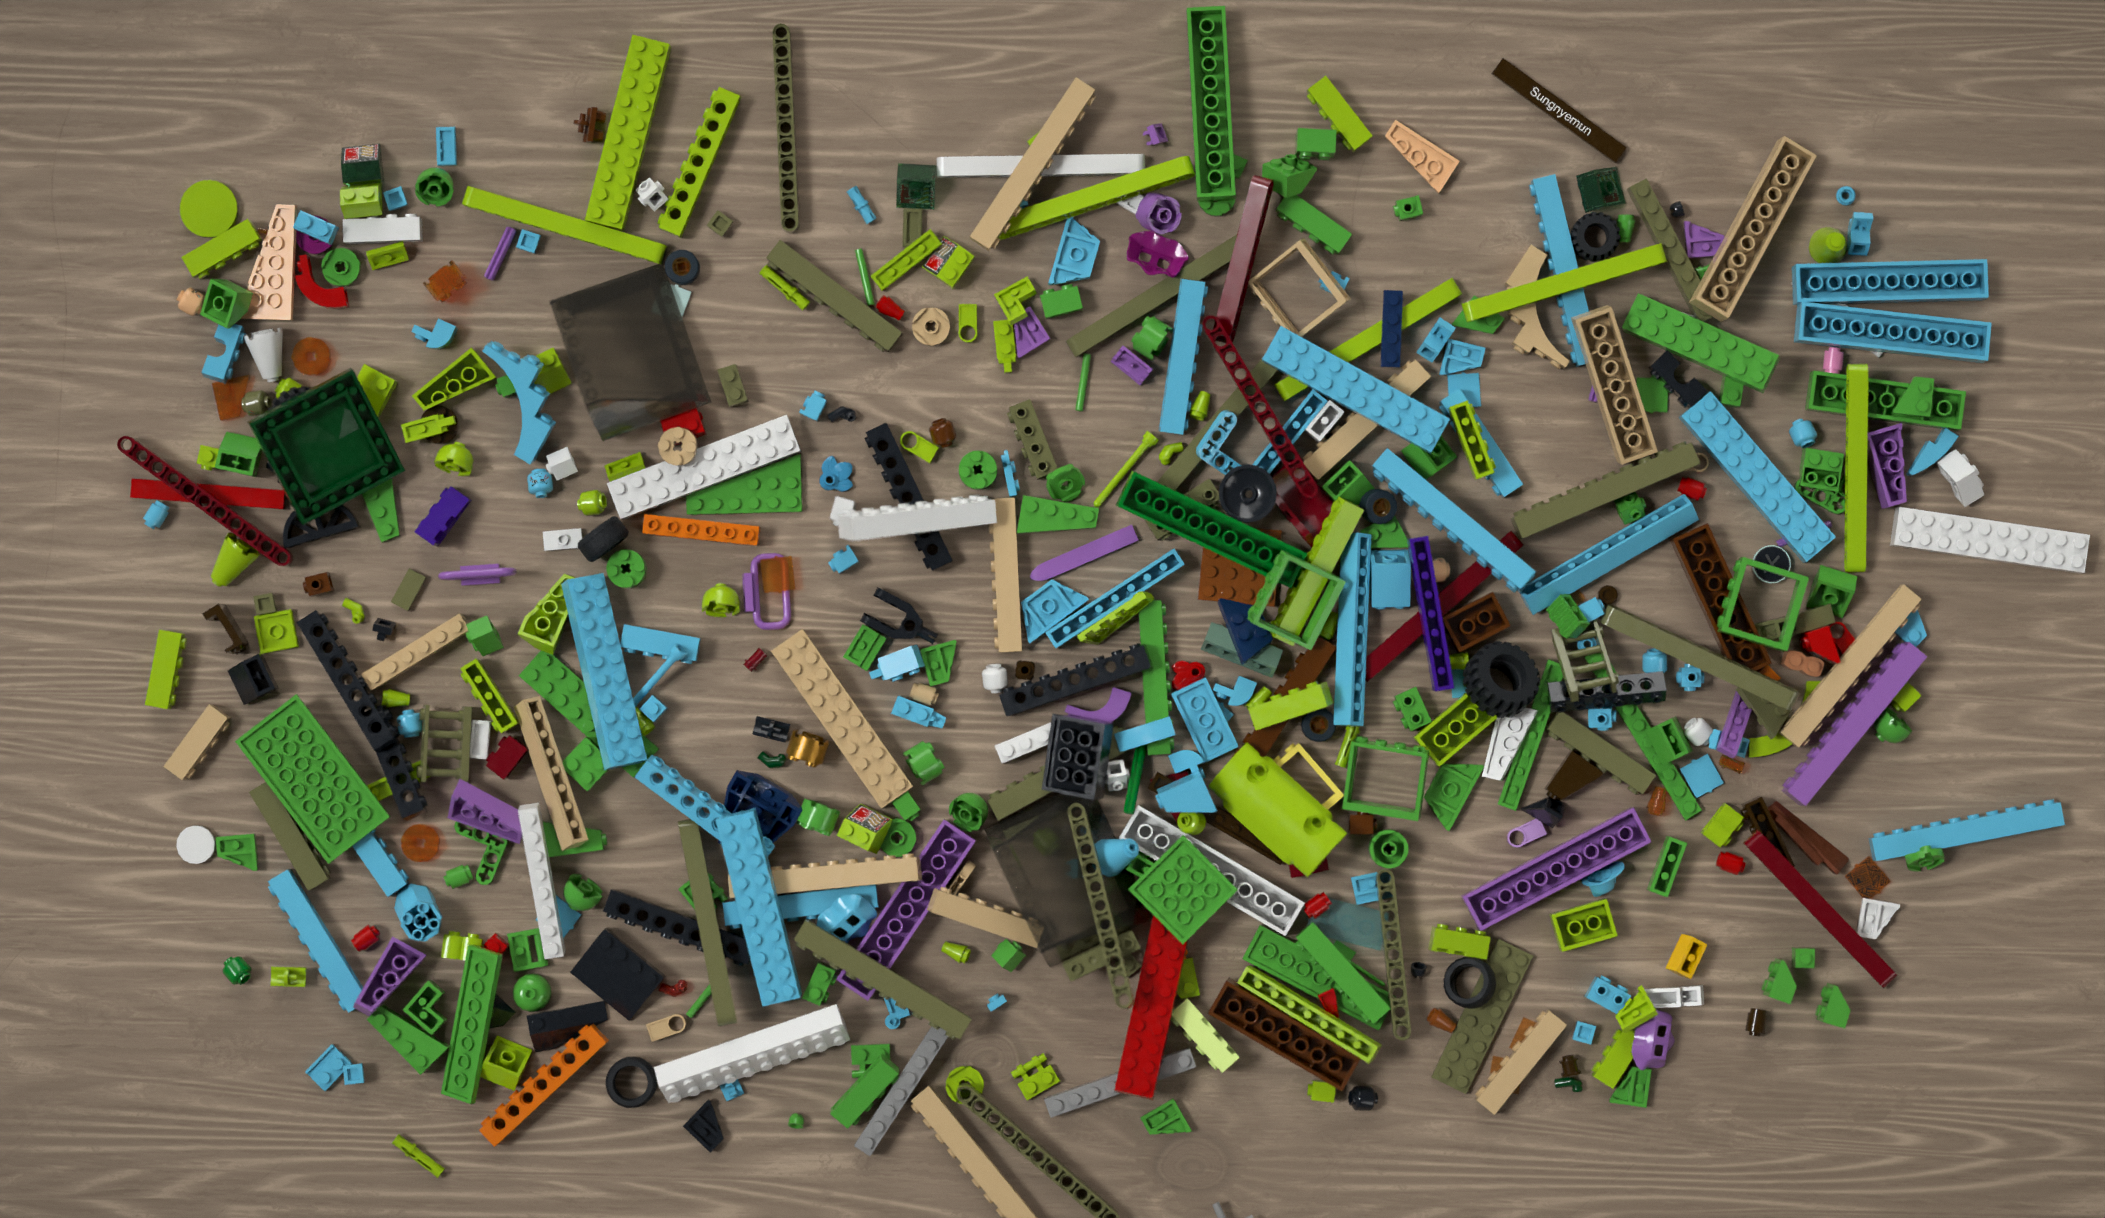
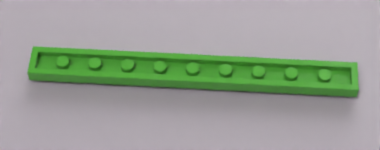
M1600 653L1584 656L1588 664L1602 661ZM1611 664L1613 673H1617ZM1605 668L1593 671L1596 678L1607 677ZM1631 704L1615 707L1684 820L1702 811L1672 761L1662 765L1646 733V730L1651 727L1638 706Z

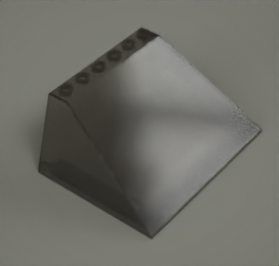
M663 262L662 264L659 263L550 301L585 407L602 441L712 403Z
M1061 793L984 828L991 848L1049 967L1101 944L1068 817V808L1072 804L1078 803L1086 809L1094 843L1102 839H1116L1098 800ZM1074 809L1072 813L1073 817H1080L1082 815V809ZM1080 827L1077 830L1078 836H1084L1087 832L1086 827ZM1084 846L1082 848V854H1090L1092 850L1091 846ZM1092 864L1087 866V873L1092 874L1096 871ZM1123 869L1116 876L1106 877V875H1103L1118 935L1153 919L1152 913L1128 890L1136 882L1132 873ZM1098 882L1094 883L1091 887L1092 892H1099L1101 884ZM1100 901L1096 905L1097 911H1103L1106 907L1104 901ZM1102 921L1101 929H1109L1110 921Z

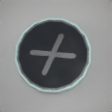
M1775 545L1764 546L1753 556L1755 561L1790 571V558L1781 547ZM1752 567L1754 574L1762 582L1778 583L1785 578Z

